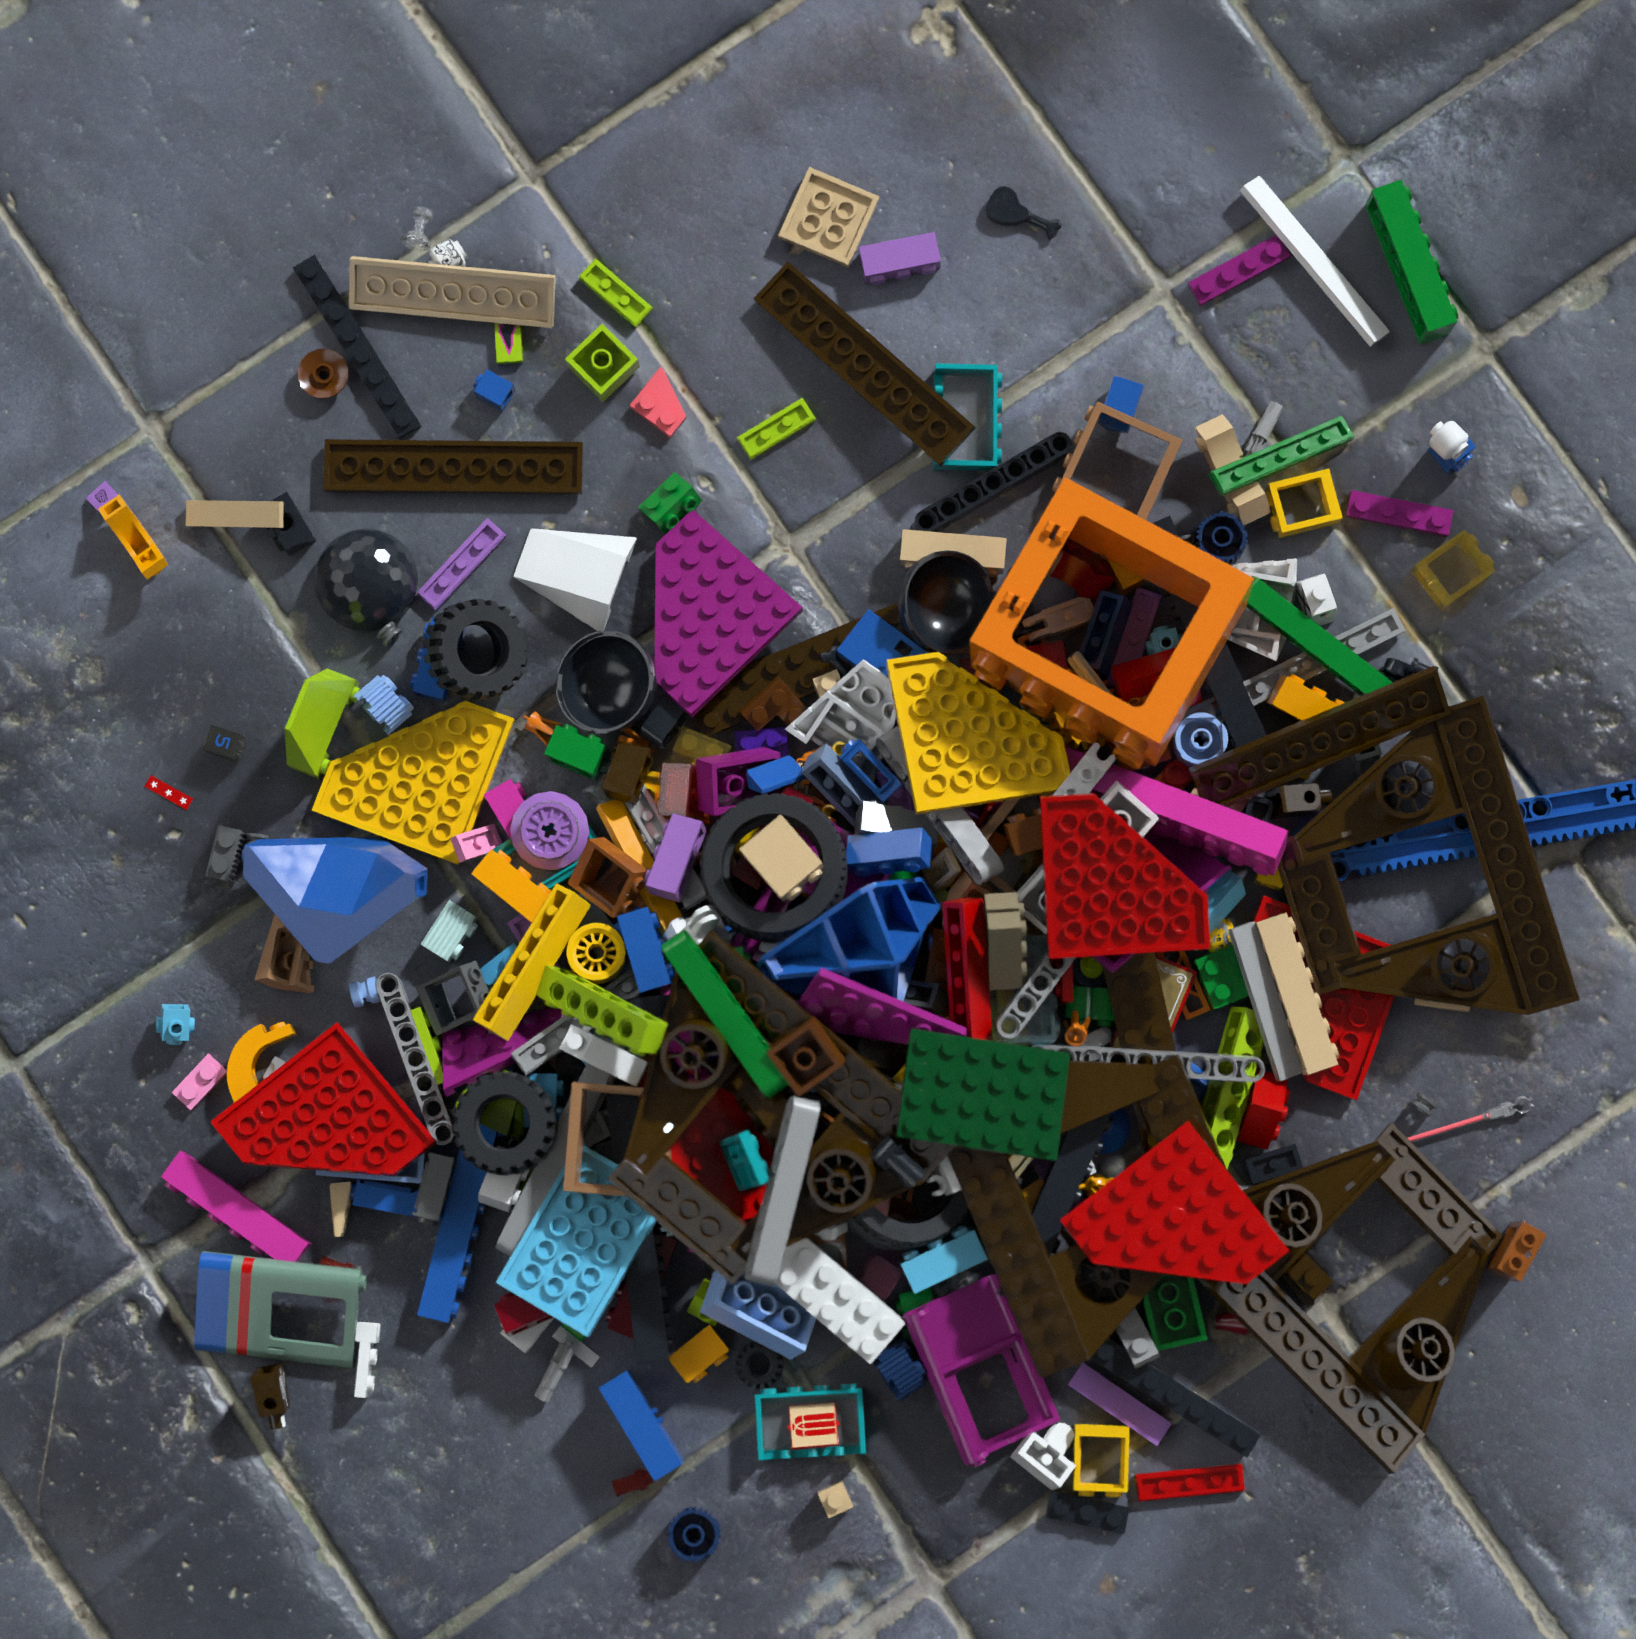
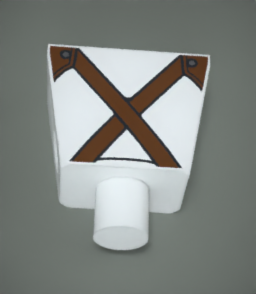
M1320 574L1296 582V593L1303 613L1320 626L1334 622L1337 605L1326 575Z

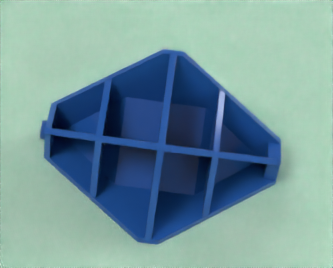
M373 837L259 839L244 845L242 852L243 877L317 962L328 964L334 962L408 905L427 894L428 869L384 839Z
M924 877L871 883L859 889L764 954L756 966L759 971L784 992L797 996H802L819 969L823 968L900 1001H904L926 929L941 908V902L936 899Z

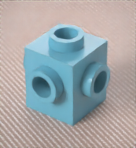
M1169 626L1154 628V632L1150 633L1148 641H1145L1147 654L1151 655L1177 647L1182 639L1181 634H1177L1176 628L1169 629ZM1169 640L1170 646L1164 647L1161 641Z
M188 1004L161 1005V1017H156V1033H160L162 1041H166L170 1045H180L182 1041H189V1033H194V1017H190Z

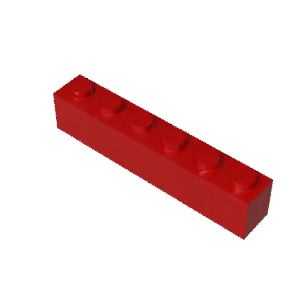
M959 898L942 902L950 1021L967 1028L965 1037L993 1041L983 899Z

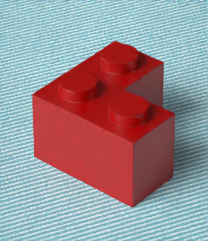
M1265 1071L1264 1076L1253 1083L1249 1093L1247 1108L1240 1124L1237 1141L1268 1150L1271 1140H1277L1280 1131L1278 1123L1279 1121L1284 1122L1288 1107L1284 1106L1287 1105L1291 1090L1287 1089L1288 1078L1276 1081L1273 1073Z

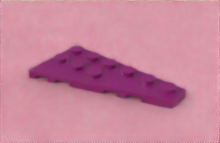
M823 968L819 969L797 1002L834 1033L908 1044L910 1029L966 1036V1027Z
M551 1007L525 1013L509 1041L490 1032L480 1024L442 1033L443 1090L446 1097L455 1093L454 1088L465 1083L468 1085L472 1082L475 1083L477 1082L476 1078L490 1072L494 1074V1072L501 1071L515 1064L516 1062L510 1054L565 1016L561 1014L562 1009Z

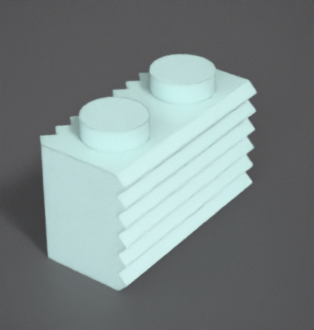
M449 900L421 945L449 963L452 958L457 960L464 949L461 945L466 936L471 938L476 931L478 924L475 922L478 918Z

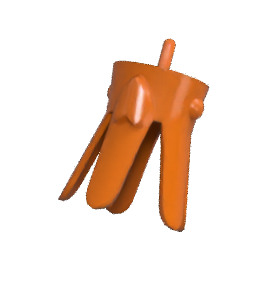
M536 711L529 718L525 715L523 716L527 719L524 729L534 733L546 746H548L550 738L545 733L552 735L556 727L553 724L562 725L561 723L543 718Z
M631 728L624 731L631 738L620 735L618 737L619 740L616 742L617 745L619 741L644 748H647L650 743Z
M1073 1011L1070 1026L1066 1020H1063L1066 1030L1065 1039L1069 1045L1077 1047L1084 1044L1086 1035L1089 1032L1087 1028L1090 1024V1017H1086L1083 1024L1079 1025L1078 1012Z

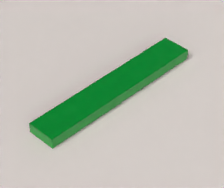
M1339 416L1217 468L1209 473V477L1222 497L1353 440L1354 435L1344 418Z

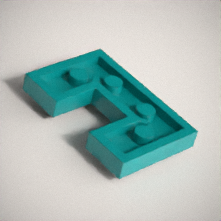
M748 1130L718 1142L739 1192L770 1181L768 1178L770 1174L766 1162L760 1159L757 1152L759 1149L758 1142L754 1135H750Z

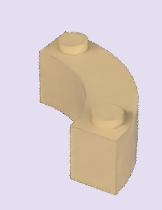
M1223 414L1195 427L1198 436L1195 439L1196 446L1200 453L1204 452L1211 471L1243 457L1234 428ZM1258 482L1224 496L1228 502L1227 509L1229 514L1234 513L1233 516L1238 517V520L1242 521V525H1246L1271 513L1266 493Z

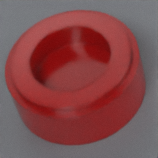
M1180 761L1168 763L1163 771L1164 783L1177 789L1182 788L1189 779L1190 772L1188 767Z

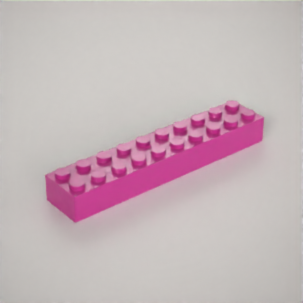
M1065 746L1071 773L1085 754ZM1113 764L1089 792V794L1094 793L1101 798L1117 780L1157 815L1158 821L1150 828L1155 834L1165 838L1168 836L1176 838L1181 844L1188 847L1197 846L1211 856L1220 855L1226 857L1234 865H1247L1261 875H1275L1286 849L1288 830Z

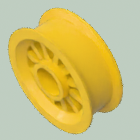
M590 923L580 927L573 933L567 945V959L570 969L573 973L594 984H603L613 980L622 971L626 960L625 945L622 937L614 928L602 923ZM594 936H599L598 941H595ZM591 937L592 942L589 943L586 938ZM604 937L608 939L606 942L602 943ZM594 948H600L604 954L600 959H592L589 956V952ZM606 960L612 961V965H610ZM590 964L589 970H586L585 967ZM602 964L607 968L606 970L602 971ZM595 966L598 967L599 972H593Z

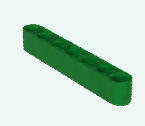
M1251 576L1254 580L1246 607L1352 690L1362 696L1392 683L1387 677L1259 578Z
M683 929L663 943L661 947L666 957L763 1094L771 1098L787 1087L789 1083L766 1053L770 1047L690 934Z

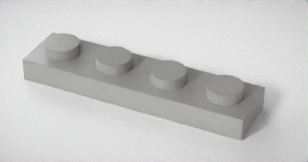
M1104 1270V1273L1106 1275L1109 1274L1111 1277L1110 1271ZM1094 1272L1088 1274L1089 1278L1094 1277ZM1094 1280L1092 1284L1098 1293L1100 1285ZM1118 1281L1115 1284L1120 1296L1127 1292L1122 1282ZM1111 1287L1103 1288L1101 1296L1115 1297ZM1134 1307L1116 1328V1331L1134 1367L1137 1368L1160 1356Z

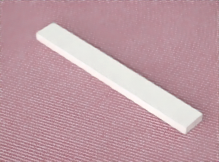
M1259 176L1245 184L1239 191L1367 344L1371 347L1386 337L1390 332L1263 179Z

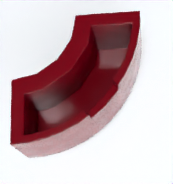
M1070 538L1066 540L1048 571L1051 577L1069 584L1080 597L1096 600L1100 590L1108 591L1116 579L1107 560L1098 557L1095 553Z

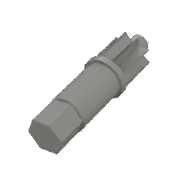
M1270 401L1244 449L1247 452L1246 456L1264 448L1283 410L1282 405Z
M566 1340L565 1344L559 1343L534 1395L536 1398L549 1402L575 1352L574 1348H571L573 1342Z

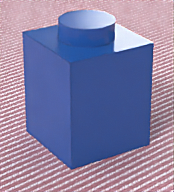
M486 369L483 375L479 374L473 384V388H475L474 393L477 398L502 412L516 391L513 383Z

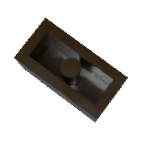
M619 741L617 749H614L611 753L609 770L604 773L601 780V787L607 798L637 805L654 760L648 748Z

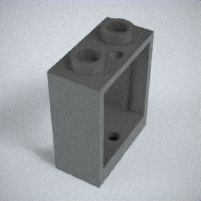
M476 961L459 966L416 987L436 1036L472 1021L489 994L482 972ZM457 976H461L475 1009L474 1012L459 1019H456L442 986L443 983Z

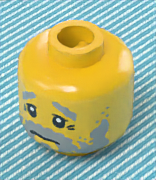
M1224 918L1211 932L1210 949H1207L1210 953L1233 945L1228 930L1234 927L1229 918Z

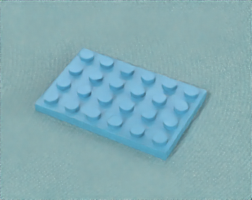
M583 1145L580 1182L614 1185L608 1178L619 1165ZM564 1165L496 1283L583 1335L590 1337L657 1220L628 1196L563 1191Z

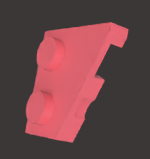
M661 367L630 404L631 409L670 438L687 419Z

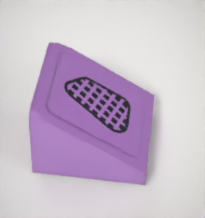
M104 481L86 499L99 512L98 508L118 494Z

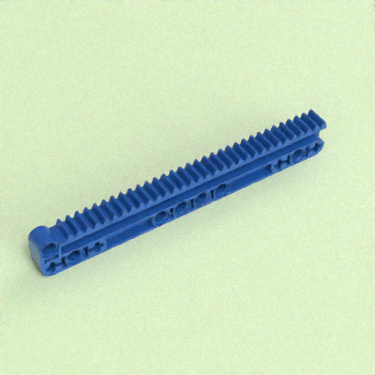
M1636 779L1518 800L1533 848L1541 845V843L1543 846H1546L1551 842L1553 844H1557L1562 840L1568 842L1572 838L1576 841L1582 837L1587 839L1593 835L1598 837L1603 833L1609 835L1612 832L1617 834L1623 830L1628 832L1634 828L1636 829ZM1613 792L1615 794L1626 792V796L1618 800L1611 798L1610 794ZM1534 803H1538L1543 807L1544 813L1542 816H1538L1533 812L1532 806ZM1465 813L1391 834L1385 842L1383 838H1378L1372 842H1364L1362 847L1351 846L1347 847V850L1344 848L1330 853L1333 864L1340 865L1343 869L1342 877H1338L1339 883L1345 880L1349 873L1355 872L1358 878H1361L1365 875V872L1368 876H1372L1376 870L1379 874L1384 873L1386 868L1390 873L1396 870V867H1398L1399 871H1402L1407 865L1410 869H1413L1417 866V863L1420 867H1423L1427 862L1430 865H1434L1439 860L1443 864L1448 861V858L1451 862H1454L1458 857L1461 860H1465L1469 855L1471 858L1478 856ZM1457 816L1463 817L1466 820L1467 826L1465 829H1459L1455 825V818Z

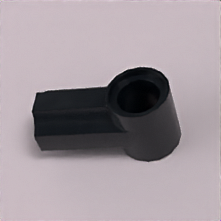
M891 1134L870 1153L872 1159L886 1171L889 1170L908 1189L912 1188L926 1173L906 1153L903 1144Z

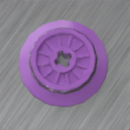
M549 791L534 794L521 803L513 815L510 832L513 846L523 860L533 867L552 870L564 868L578 859L587 844L589 827L587 816L576 801L566 794ZM550 823H553L554 830L557 833L555 836L550 835L549 838H546V832L542 828L544 825L549 826Z

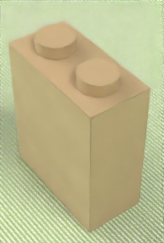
M779 815L740 848L742 855L782 902L787 899L791 901L802 892L801 887L808 881L810 883L815 882L823 874L821 871L824 869L823 863L782 815Z

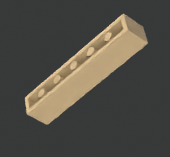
M1287 913L1255 923L1303 1071L1302 1074L1309 1075L1338 1065L1336 1059L1339 1058V1053L1336 1045L1330 1042L1328 1033H1330L1329 1023L1326 1018L1321 1016L1319 1008H1322V1003L1318 993L1313 992L1311 986L1313 976L1310 969L1304 966L1302 958L1305 957V953L1301 943L1296 942L1294 936L1296 926L1292 917L1288 918Z

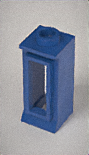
M857 739L855 742L850 740L841 749L843 754L840 758L883 803L887 804L890 801L888 798L895 791L904 787L902 782L860 739ZM859 751L889 780L881 789L851 760Z
M358 1179L357 1184H352L350 1199H353L352 1205L418 1217L412 1215V1213H417L418 1210L414 1207L419 1190L413 1192L414 1189L364 1181L362 1179Z

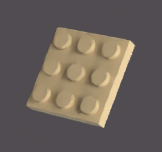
M809 167L778 238L849 268L880 196Z

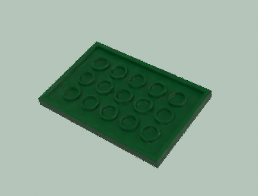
M910 1029L896 1137L1057 1161L1070 1053Z

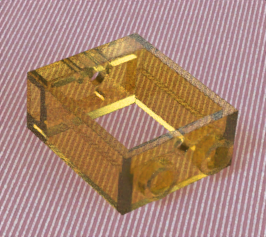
M1465 529L1416 563L1410 570L1440 611H1443L1496 571L1493 568L1495 566L1493 560L1489 555L1481 552L1475 536L1472 533L1468 534ZM1459 544L1481 574L1450 596L1428 565Z

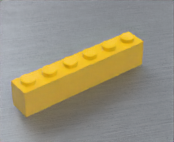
M556 883L473 1020L490 1032L509 1041L536 996L545 965L554 966L591 904L575 892Z

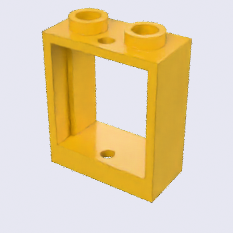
M1329 469L1272 482L1266 488L1267 501L1273 514L1270 517L1273 532H1278L1279 538L1338 524L1343 518ZM1317 481L1326 516L1287 525L1278 491Z
M1074 1424L1073 1464L1076 1466L1072 1474V1489L1077 1490L1080 1496H1094V1491H1104L1106 1497H1121V1492H1128L1129 1426ZM1081 1436L1120 1437L1119 1484L1080 1482Z

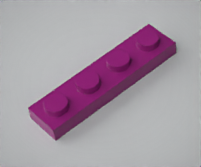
M1275 235L1189 281L1188 286L1199 306H1202L1288 260L1290 254L1280 238Z
M1351 490L1345 517L1448 537L1453 510Z

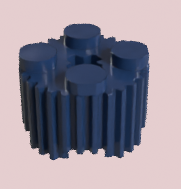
M1220 511L1219 514L1214 513L1213 516L1210 514L1208 518L1205 517L1203 522H1200L1194 535L1193 544L1217 559L1233 565L1240 559L1248 543L1247 530H1244L1245 525H1241L1242 521H1237L1238 517L1233 516L1234 513L1229 515L1228 511L1225 514L1223 511ZM1218 535L1224 537L1223 540L1227 542L1219 544L1215 539H1217Z
M903 1338L899 1341L895 1340L886 1346L873 1361V1364L877 1365L884 1382L890 1391L895 1394L899 1402L924 1387L926 1382L929 1381L918 1360L912 1361L915 1358Z
M689 1506L683 1508L682 1512L679 1511L677 1515H674L673 1520L670 1521V1525L667 1528L669 1530L667 1532L669 1536L667 1541H670L669 1547H673L672 1552H676L675 1556H680V1560L685 1559L686 1562L691 1560L692 1563L695 1560L700 1562L703 1559L704 1561L706 1557H711V1553L714 1554L715 1549L718 1548L721 1541L719 1537L722 1535L720 1533V1522L716 1520V1516H712V1512L708 1513V1509L704 1511L703 1507L698 1509L697 1506ZM696 1527L700 1530L699 1534H702L701 1539L695 1538L692 1541L688 1538L690 1534L687 1533V1530H693Z

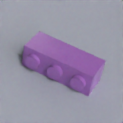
M935 232L859 247L865 283L871 282L872 285L882 284L886 282V279L894 277L897 280L907 279L911 277V274L920 272L922 275L932 274L936 272V269H940L941 265Z
M672 813L670 821H666L662 832L663 840L661 845H657L654 851V864L652 869H648L645 875L644 882L651 895L676 902L681 901L706 834L702 821Z

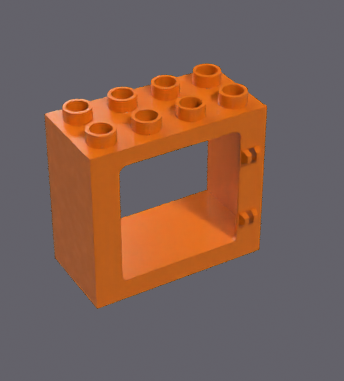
M1064 477L970 639V667L976 669L973 676L978 678V681L989 689L992 688L1000 693L1005 685L1022 694L1019 705L1033 715L1046 719L1050 711H1053L1068 719L1069 722L1065 729L1077 739L1093 744L1096 737L1099 736L1116 745L1112 755L1123 764L1134 769H1140L1145 761L1155 767L1245 610L1254 578ZM1068 538L1199 608L1146 702L1140 707H1133L1020 646L1012 638L1015 628Z

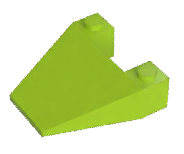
M325 669L305 679L285 727L287 765L290 768L319 780L322 774H326L331 760H328L330 755L326 750L344 707L350 708L352 702L356 703L357 699L354 695L361 690V688H358L359 683L356 679L330 669Z

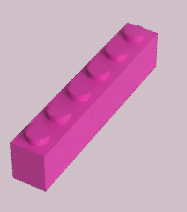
M179 1151L161 1176L167 1181L164 1185L176 1194L179 1191L188 1196L186 1201L197 1209L202 1206L209 1211L207 1216L219 1225L221 1222L231 1227L228 1231L240 1240L245 1237L252 1242L250 1248L262 1256L264 1253H267L276 1260L299 1262L312 1244L184 1151Z

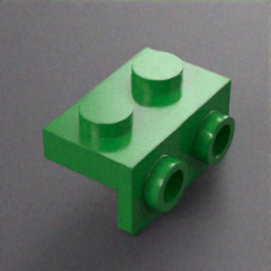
M674 472L638 509L666 535L689 512L694 510L702 502V499L688 482Z

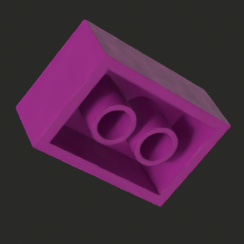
M761 747L696 758L698 810L713 816L721 815L744 799H752L753 796L762 795L749 789L746 771L779 759L780 752ZM782 788L773 790V791L768 792V793H765V794H768V795H771L772 793L781 794Z

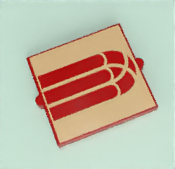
M835 1402L789 1406L790 1424L788 1425V1431H791L792 1450L839 1446L837 1427L840 1426V1422L837 1421Z

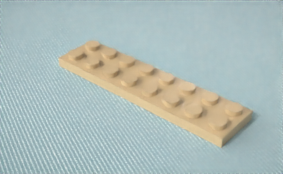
M352 256L350 258L349 309L552 328L554 325L556 275Z

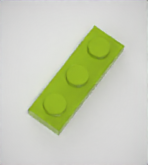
M418 1007L410 1011L436 1083L442 1086L443 1062L439 1055V1052L442 1051V1046L438 1036L433 1037L430 1029L432 1025L427 1013L424 1012L423 1008Z

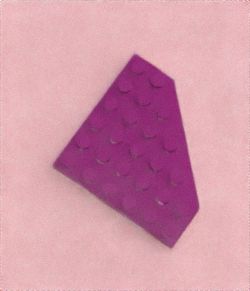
M694 510L689 512L656 543L654 665L657 674V686L691 717L700 711L803 612V607Z

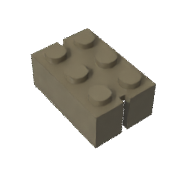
M1017 892L985 894V932L990 990L1022 988V977H1027L1026 961H1022V959L1027 957L1026 941H1022L1027 935L1026 921L1020 920L1024 919L1023 903H1018Z

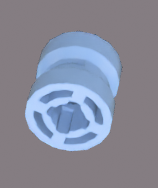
M375 976L367 978L363 983L358 981L349 982L350 994L355 1008L364 1006L365 1002H372L373 1004L381 1002L376 988L377 979Z

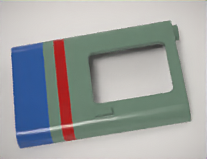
M202 1251L198 1266L194 1349L354 1369L360 1291L365 1292L367 1276L363 1275L362 1269ZM273 1292L343 1299L346 1302L343 1344L334 1345L271 1336Z

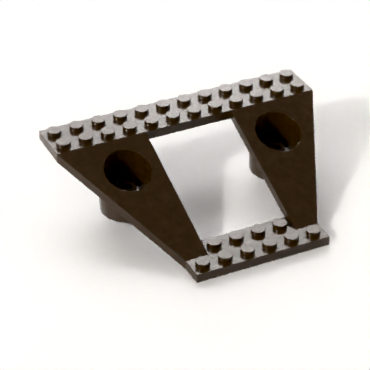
M1484 695L1449 706L1450 715L1410 731L1296 835L1287 838L1286 849L1278 865V871L1318 995L1340 988H1348L1524 1015L1534 1014L1581 1000ZM1405 761L1419 763L1413 774H1407L1404 765ZM1398 765H1400L1403 774L1399 779L1389 775ZM1422 766L1428 770L1432 778L1421 781L1417 775ZM1389 778L1395 781V790L1387 792L1386 783ZM1433 781L1432 796L1422 792L1424 783ZM1407 782L1413 784L1410 792L1405 788ZM1396 792L1401 797L1397 806L1391 803L1388 797L1389 794ZM1422 795L1428 798L1429 802L1424 808L1418 810L1415 798ZM1405 799L1411 800L1414 809L1413 813L1400 810ZM1465 813L1496 914L1361 954L1330 853ZM1466 939L1475 943L1470 952H1463L1459 940ZM1454 941L1459 952L1455 957L1444 952ZM1477 945L1484 949L1488 957L1477 959L1473 954ZM1443 956L1452 960L1451 968L1442 970L1441 961ZM1489 960L1490 970L1488 975L1478 970L1479 962ZM1462 961L1469 963V967L1466 970L1461 966ZM1452 970L1453 974L1457 976L1453 984L1446 979L1445 972ZM1475 974L1486 978L1485 982L1477 989H1474L1471 979ZM1460 977L1467 978L1470 989L1466 990L1456 987Z
M712 930L698 944V947L769 1047L813 1017L812 1014ZM676 971L662 1020L667 1023V1027L658 1054H653L625 1159L610 1175L608 1180L731 1284H734L746 1269L760 1210L747 1224L667 1157L665 1152L739 1066L741 1061ZM817 1020L846 1060L843 1066L812 1088L841 1112L810 1148L786 1247L908 1190L889 1170L886 1171L881 1168L870 1155L889 1134L896 1137L902 1090L819 1020ZM690 1030L691 1040L685 1042L677 1035L680 1032ZM695 1030L705 1033L708 1037L704 1041L696 1039ZM710 1037L717 1045L718 1050H709L706 1042ZM674 1041L683 1047L682 1052H673ZM709 1055H719V1065L717 1068L708 1061ZM675 1057H680V1062L683 1065L682 1068L676 1062ZM705 1065L712 1072L700 1075L699 1066ZM684 1068L694 1069L695 1074H690ZM896 1137L905 1147L906 1153L926 1171L913 1187L925 1182L955 1147ZM837 1154L838 1163L834 1166L824 1159L827 1156ZM842 1155H848L854 1161L850 1165L843 1163ZM857 1161L865 1173L855 1174L853 1166ZM819 1163L829 1170V1175L819 1176ZM855 1179H867L864 1190L859 1189L853 1184ZM820 1181H827L828 1191H826ZM850 1188L857 1195L847 1198L845 1191ZM831 1192L841 1194V1197H836Z
M1179 1054L1155 1064L1069 1060L1060 1134L1139 1100L1157 1144L1189 1121L1227 1170ZM955 1146L947 1156L1039 1378L1090 1359L1164 1273L1129 1269L1131 1280L1120 1276L1125 1268L1094 1265L1085 1261L1087 1256L1078 1244L1049 1256L1007 1157L1010 1154ZM1084 1266L1094 1270V1277L1085 1280ZM1104 1270L1110 1271L1111 1277L1109 1274L1106 1275ZM1095 1280L1100 1285L1098 1293L1091 1290L1087 1283ZM1118 1281L1129 1285L1127 1292L1121 1296L1115 1286ZM1111 1287L1115 1297L1101 1296L1103 1288Z
M1390 1123L1372 1143L1242 1190L1276 1234L1279 1231L1284 1232V1238L1279 1234L1277 1236L1288 1248L1289 1252L1248 1284L1197 1279L1389 1474L1396 1472L1426 1433L1446 1374L1449 1373L1454 1363L1455 1349L1488 1256L1504 1236L1393 1123ZM1376 1180L1449 1255L1348 1357L1275 1281ZM1273 1197L1281 1198L1282 1206H1280L1273 1199ZM1269 1206L1274 1210L1272 1215H1269ZM1292 1230L1297 1234L1294 1240L1292 1238ZM1406 1331H1413L1414 1340L1406 1334ZM1402 1341L1406 1344L1404 1350H1402ZM1424 1364H1426V1366L1428 1367V1369L1426 1370V1372H1425ZM1416 1366L1417 1373L1413 1371L1410 1367Z

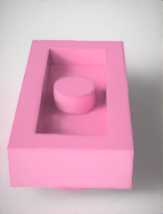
M495 824L450 838L460 863L483 856L491 849L502 844Z
M207 1054L172 1093L186 1107L193 1111L227 1075V1070L210 1054Z

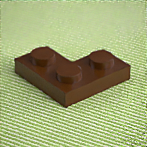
M778 676L739 711L758 732L776 715L789 726L808 708Z

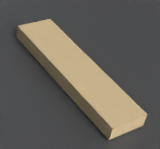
M186 500V526L283 528V502Z

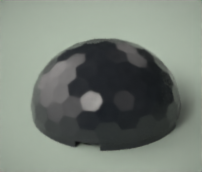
M368 528L348 531L327 545L320 555L314 574L316 596L326 614L341 626L357 631L381 630L388 623H395L401 619L415 599L418 584L416 564L407 547L388 533Z
M958 551L933 552L920 558L909 568L902 579L897 599L899 618L910 638L923 649L932 653L940 652L948 656L964 654L970 650V639L996 596V591H993L988 578L989 574L978 561Z
M597 631L588 634L568 649L558 667L556 696L559 706L565 716L584 731L599 735L623 732L637 724L653 704L657 688V674L654 662L644 646L627 634L617 631Z

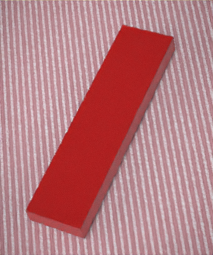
M1241 1463L1135 1474L1138 1502L1245 1491Z

